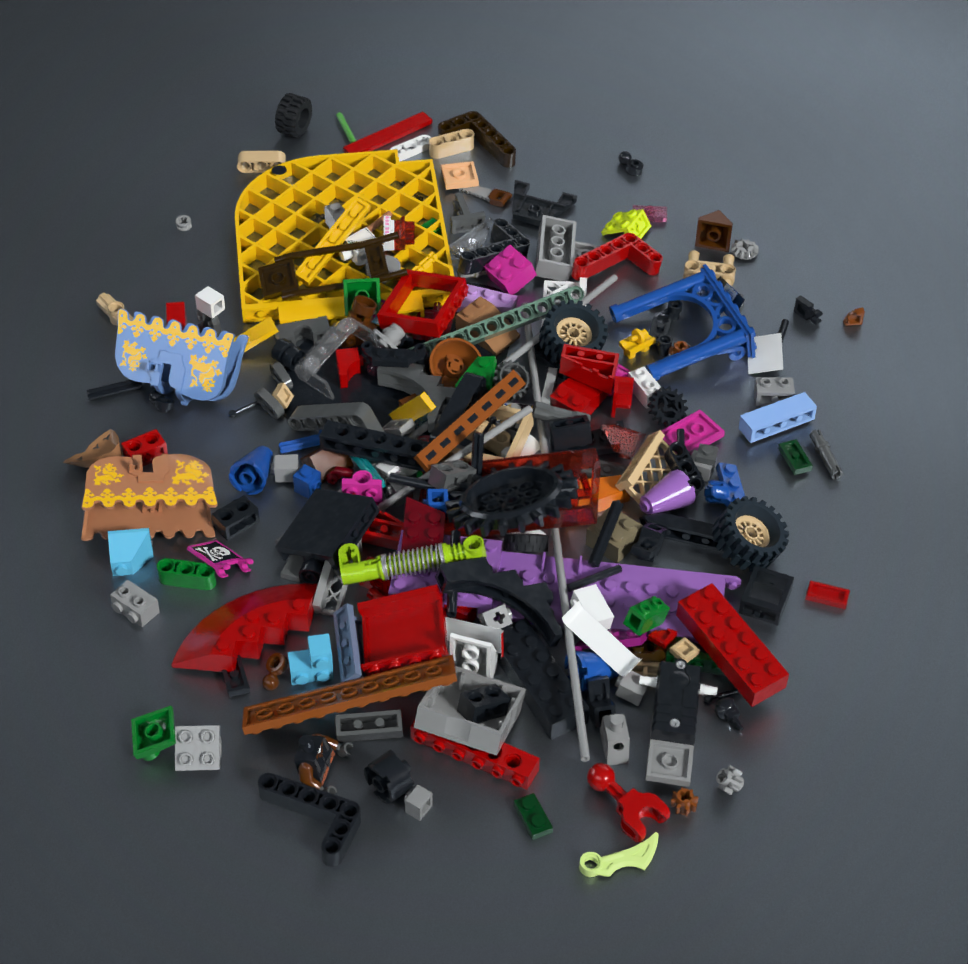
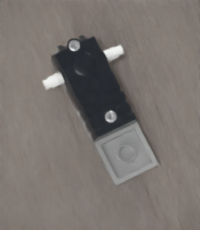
M677 659L675 663L661 661L656 677L640 675L639 685L655 688L645 780L690 787L699 694L716 696L718 687L701 684V667L687 665L684 659Z

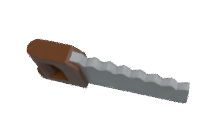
M480 186L458 188L459 191L462 190V192L483 198V200H487L491 205L503 207L508 199L512 198L510 192L495 188L493 190Z

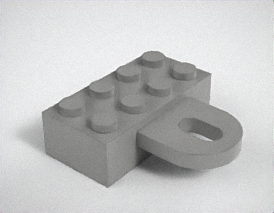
M546 215L542 216L538 230L535 272L538 277L557 281H569L575 258L597 248V246L575 241L576 221Z

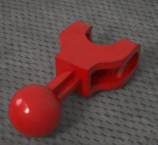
M597 763L588 770V784L596 791H607L617 801L616 812L621 816V829L636 843L641 842L646 836V827L641 822V818L649 817L658 823H663L670 818V809L656 794L641 793L635 788L626 792L615 782L614 770L609 765Z

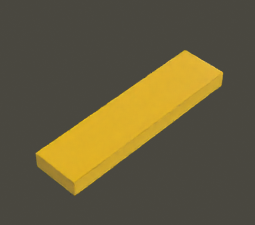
M423 392L393 410L389 416L392 420L412 418L415 421L431 412L436 406L429 396Z

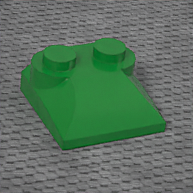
M172 706L131 719L133 755L137 760L142 758L145 761H151L159 755L160 751L176 744Z

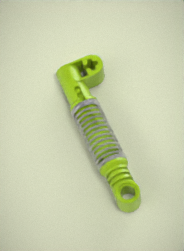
M478 535L467 537L463 544L458 542V545L453 543V546H450V544L445 542L438 543V545L435 544V550L433 545H430V548L426 545L425 549L421 547L420 550L417 547L416 551L412 548V551L409 549L407 552L403 550L402 553L398 551V554L394 552L393 555L389 553L388 556L387 554H381L374 559L364 561L361 559L358 546L353 543L344 544L338 551L343 585L375 579L384 581L389 580V577L393 579V576L398 578V575L402 577V574L407 576V573L411 576L412 572L416 575L417 571H419V574H421L422 570L425 573L427 569L428 572H430V569L435 571L436 566L438 570L440 564L487 557L484 540Z

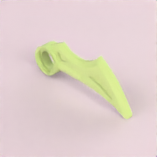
M655 832L649 838L631 848L602 857L595 852H586L580 858L579 870L586 877H595L597 875L610 877L616 870L623 867H636L645 871L655 854L659 834ZM591 860L597 866L591 869L586 867L584 863Z

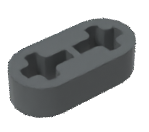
M279 361L270 364V372L276 383L284 382L289 390L292 389L291 377Z
M261 388L254 393L256 401L271 417L278 419L284 415L285 411L282 405L265 388Z

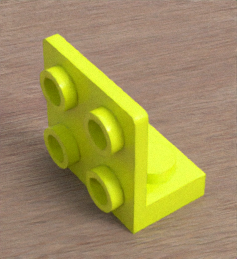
M632 209L623 213L620 211L613 215V218L605 225L601 233L602 235L624 232V234L633 233L642 239L650 229L651 224L643 209Z

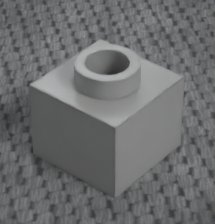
M417 785L413 791L410 790L405 796V813L421 821L433 805V793Z

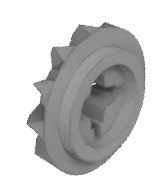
M741 238L740 241L735 240L731 245V253L739 259H752L758 254V245H755L754 241L750 242L749 239L743 240Z

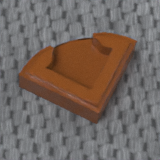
M857 308L848 313L843 320L844 326L862 325L865 313L864 308Z

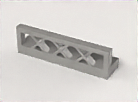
M328 561L324 562L312 607L316 614L333 617V613L343 605L348 585H343L341 574L339 575L336 570H333ZM340 581L342 588L333 593L331 590L332 584ZM333 599L336 601L335 611L325 609L326 603Z

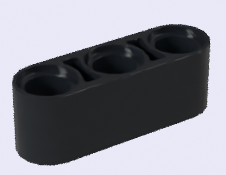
M678 441L673 442L664 453L665 461L671 471L677 469L683 471L682 468L687 470L684 473L690 479L688 481L689 485L692 484L696 487L695 495L697 496L705 486L704 480L686 446Z

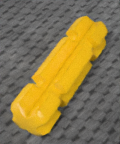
M430 252L411 270L425 272L438 260L437 253Z

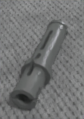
M819 429L813 430L809 436L815 445L816 453L821 456L831 478L839 479L842 477L843 472L830 450L829 442L824 439Z

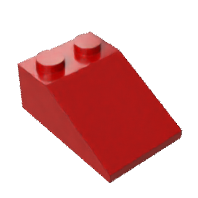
M568 378L550 395L551 406L592 415L608 394L573 378Z

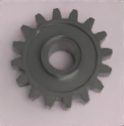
M509 360L507 363L503 361L501 364H498L493 378V383L496 385L514 369L525 381L526 384L509 399L510 402L514 399L518 401L531 388L528 385L531 382L529 372L519 362L513 363L512 360Z

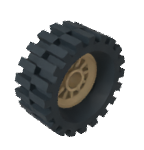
M568 300L567 304L561 301L558 306L555 304L548 311L540 330L539 340H541V349L546 348L544 354L552 356V362L555 363L556 360L560 362L564 344L602 350L608 337V332H606L608 326L604 324L605 318L598 316L600 312L597 309L591 310L592 305L587 304V306H583V301L578 300L577 304H574V300Z
M743 496L741 499L736 498L714 522L715 526L712 528V533H715L713 541L718 542L717 550L724 552L722 554L723 558L727 559L729 557L731 559L730 564L733 566L739 564V569L745 570L748 567L749 572L753 571L755 565L768 568L785 550L789 542L786 539L789 536V531L784 530L787 524L780 521L782 518L781 514H775L773 512L775 508L772 505L769 508L765 506L767 502L764 500L757 502L756 497H751L750 500L747 496Z

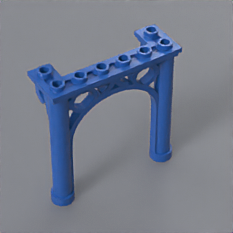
M706 264L703 265L699 273L619 305L609 306L611 317L615 323L674 300L696 303L710 314L713 320V328L710 335L702 343L646 365L647 371L656 381L660 380L662 376L714 355L727 353L732 361L741 359L745 354L748 358L751 357L753 359L756 357L755 349H757L754 341V337H756L754 328L749 327L746 317L740 314L738 305L736 303L733 304L730 294L724 291L722 282L716 279L714 271L710 270ZM723 312H725V314L727 315V316H722V317H720V315H721ZM722 324H729L732 328L730 330H722L719 327Z

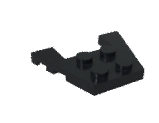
M515 180L513 219L540 226L543 215L557 218L577 202V196L563 192L558 202L526 195L530 189V183Z

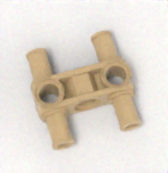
M692 250L689 252L683 278L701 272L700 269L706 264L710 270L714 271L716 279L721 276L730 286L734 284L736 268L733 266V255L726 254L723 257V263L699 261L700 254L698 251Z

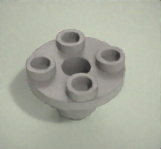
M392 323L389 327L383 329L382 333L374 328L370 335L376 341H379L383 348L398 349L396 346L400 345L405 332L398 324Z

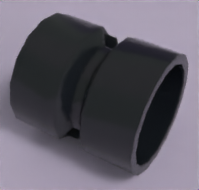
M285 338L278 340L272 348V358L291 371L300 369L306 360L305 350L295 346L294 343Z
M304 557L299 577L306 583L318 584L325 560Z

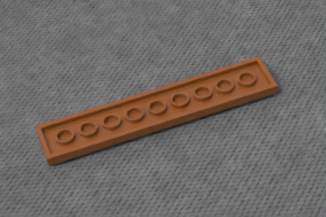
M453 654L244 707L242 722L244 735L258 734L263 730L271 728L279 729L286 724H298L306 719L322 718L326 714L334 712L342 713L350 708L365 707L369 703L377 701L385 702L397 696L405 697L413 692L428 691L432 687L440 685H451L457 681Z

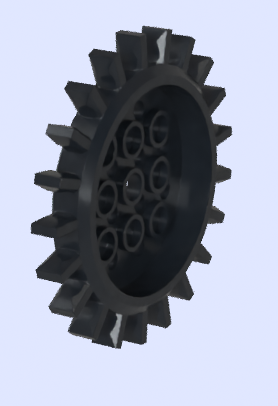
M528 460L525 466L515 467L514 463L511 462L507 469L498 471L495 467L490 468L491 474L484 477L478 474L473 475L475 481L473 484L461 482L459 484L461 492H451V501H446L445 504L449 523L453 522L456 530L464 527L466 535H470L480 528L482 537H486L492 530H499L501 537L506 535L507 530L515 528L524 533L526 526L532 523L542 527L544 526L543 518L547 516L558 519L560 517L559 508L571 509V499H578L577 490L579 486L571 469L564 471L563 464L550 468L549 461H544L539 467L533 466L532 460Z

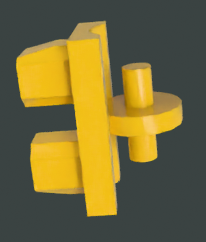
M636 328L632 330L631 336L619 341V346L624 350V355L628 359H632L636 356L637 352L650 350V346L656 343V338L650 336L646 329L640 330Z

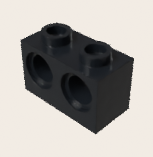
M243 495L212 513L213 527L228 541L260 522L258 508Z
M496 684L460 693L457 711L466 720L482 723L506 716L510 697Z

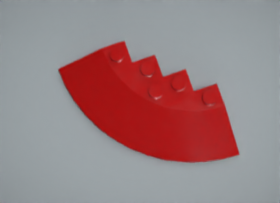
M301 583L273 586L248 593L224 604L210 613L191 630L177 650L171 664L172 668L216 672L227 670V673H230L236 668L238 655L241 658L260 659L263 644L285 645L288 630L309 632L314 614L312 603L318 584Z

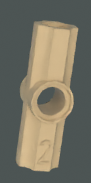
M104 292L96 299V304L110 317L111 324L117 326L118 310L125 309L124 304L116 301L110 294ZM129 314V319L132 321L133 317Z

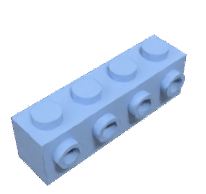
M803 392L740 415L738 429L750 443L814 420L817 406Z

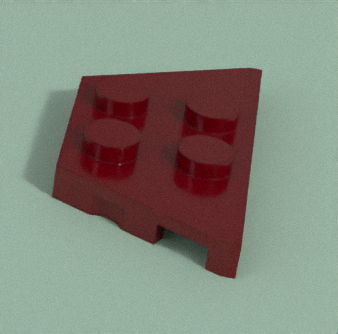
M406 497L401 553L403 550L407 552L408 549L412 551V548L416 551L417 547L420 550L421 547L425 549L426 545L429 548L430 545H433L435 550V544L444 543L445 512Z

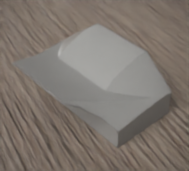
M412 418L391 420L383 427V430L386 433L404 436L415 431L416 424Z

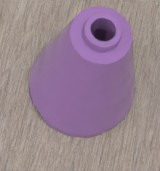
M678 469L669 472L640 498L641 510L649 515L685 508L693 504L696 495L694 486L690 487L688 483L689 477Z

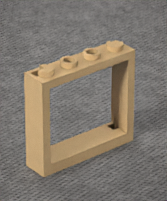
M501 406L491 416H495L497 420L505 421L521 409ZM532 412L516 422L520 426L505 458L483 453L482 471L490 473V468L495 467L498 471L507 469L511 462L516 466L534 425ZM454 448L439 462L445 461L461 449ZM472 452L460 460L471 466Z

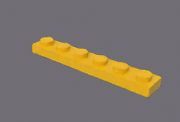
M356 196L314 249L342 245L370 211L371 205ZM335 253L307 257L296 270L297 279L309 286Z

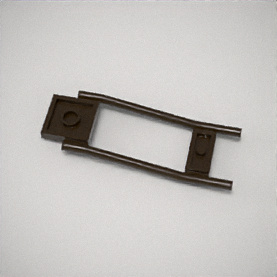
M398 232L366 241L291 252L274 257L275 263L258 268L263 297L265 300L282 296L283 301L306 295L344 290L343 283L299 289L293 259L365 248L372 278H380L381 283L408 275L406 268L389 273L382 243L399 239Z

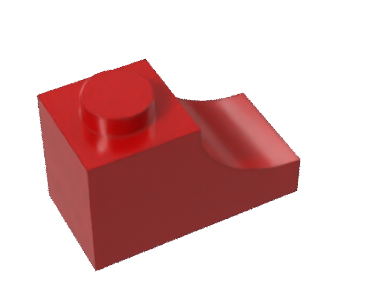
M358 347L336 350V363L341 388H348V382L351 377L361 373L360 366H363L362 355H359Z

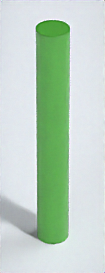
M341 112L337 113L336 117L350 144L355 142L356 139Z

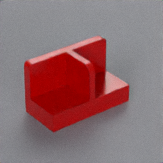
M615 376L611 418H615L616 408L631 409L633 377Z

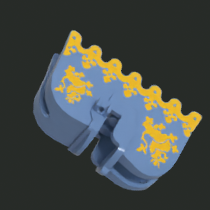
M119 309L115 359L121 373L130 380L150 383V386H154L156 391L163 395L171 393L175 388L176 396L181 401V405L187 406L193 399L220 401L229 396L235 388L249 337L247 335H239L236 341L233 342L235 335L228 331H222L217 338V332L210 327H205L199 334L198 326L193 323H188L184 330H182L181 323L175 319L170 320L167 326L164 327V320L161 317L153 316L150 322L147 323L145 314L138 311L134 312V317L131 321L129 319V312L125 309Z

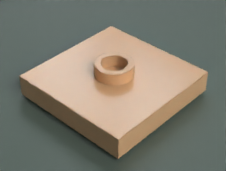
M473 161L441 165V173L446 190L479 186Z

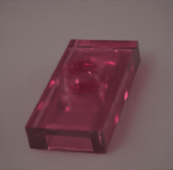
M633 205L635 210H644L649 222H667V207Z

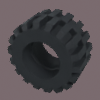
M293 93L285 94L276 110L275 127L277 131L300 138L306 132L311 121V100Z

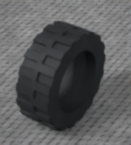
M507 533L504 536V550L548 552L549 535Z

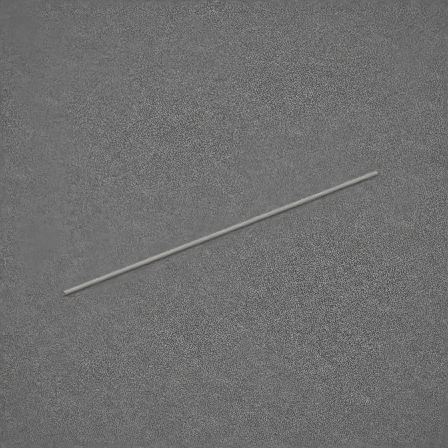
M522 312L523 318H529L527 312ZM531 323L524 326L526 342L533 338ZM533 346L527 351L534 402H542ZM536 418L542 463L549 461L550 464L544 420ZM549 516L563 617L570 610L560 533L558 519ZM563 622L581 760L586 762L590 760L574 637L573 632Z

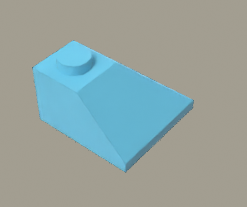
M149 528L108 531L110 564L113 576L132 575L154 557Z

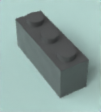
M401 709L335 715L338 743L403 737Z

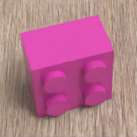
M511 245L507 246L484 266L489 279L505 293L512 295L537 276L532 263Z

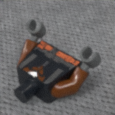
M318 733L302 735L298 740L300 745L294 758L301 783L336 794L337 789L334 786L323 787L336 754L335 749L340 757L350 756L352 754L348 753L346 749L353 748V744L350 742L338 744L337 740Z

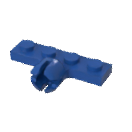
M719 462L716 466L719 480L708 481V485L704 489L705 500L709 503L724 504L728 507L736 498L741 499L745 496L737 466Z

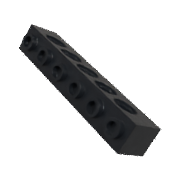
M327 420L319 435L321 450L426 472L414 457L431 442Z

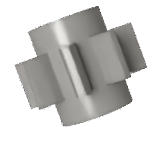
M731 765L727 769H721L716 777L719 783L718 789L732 795L733 791H740L744 785V779L741 777L743 772Z

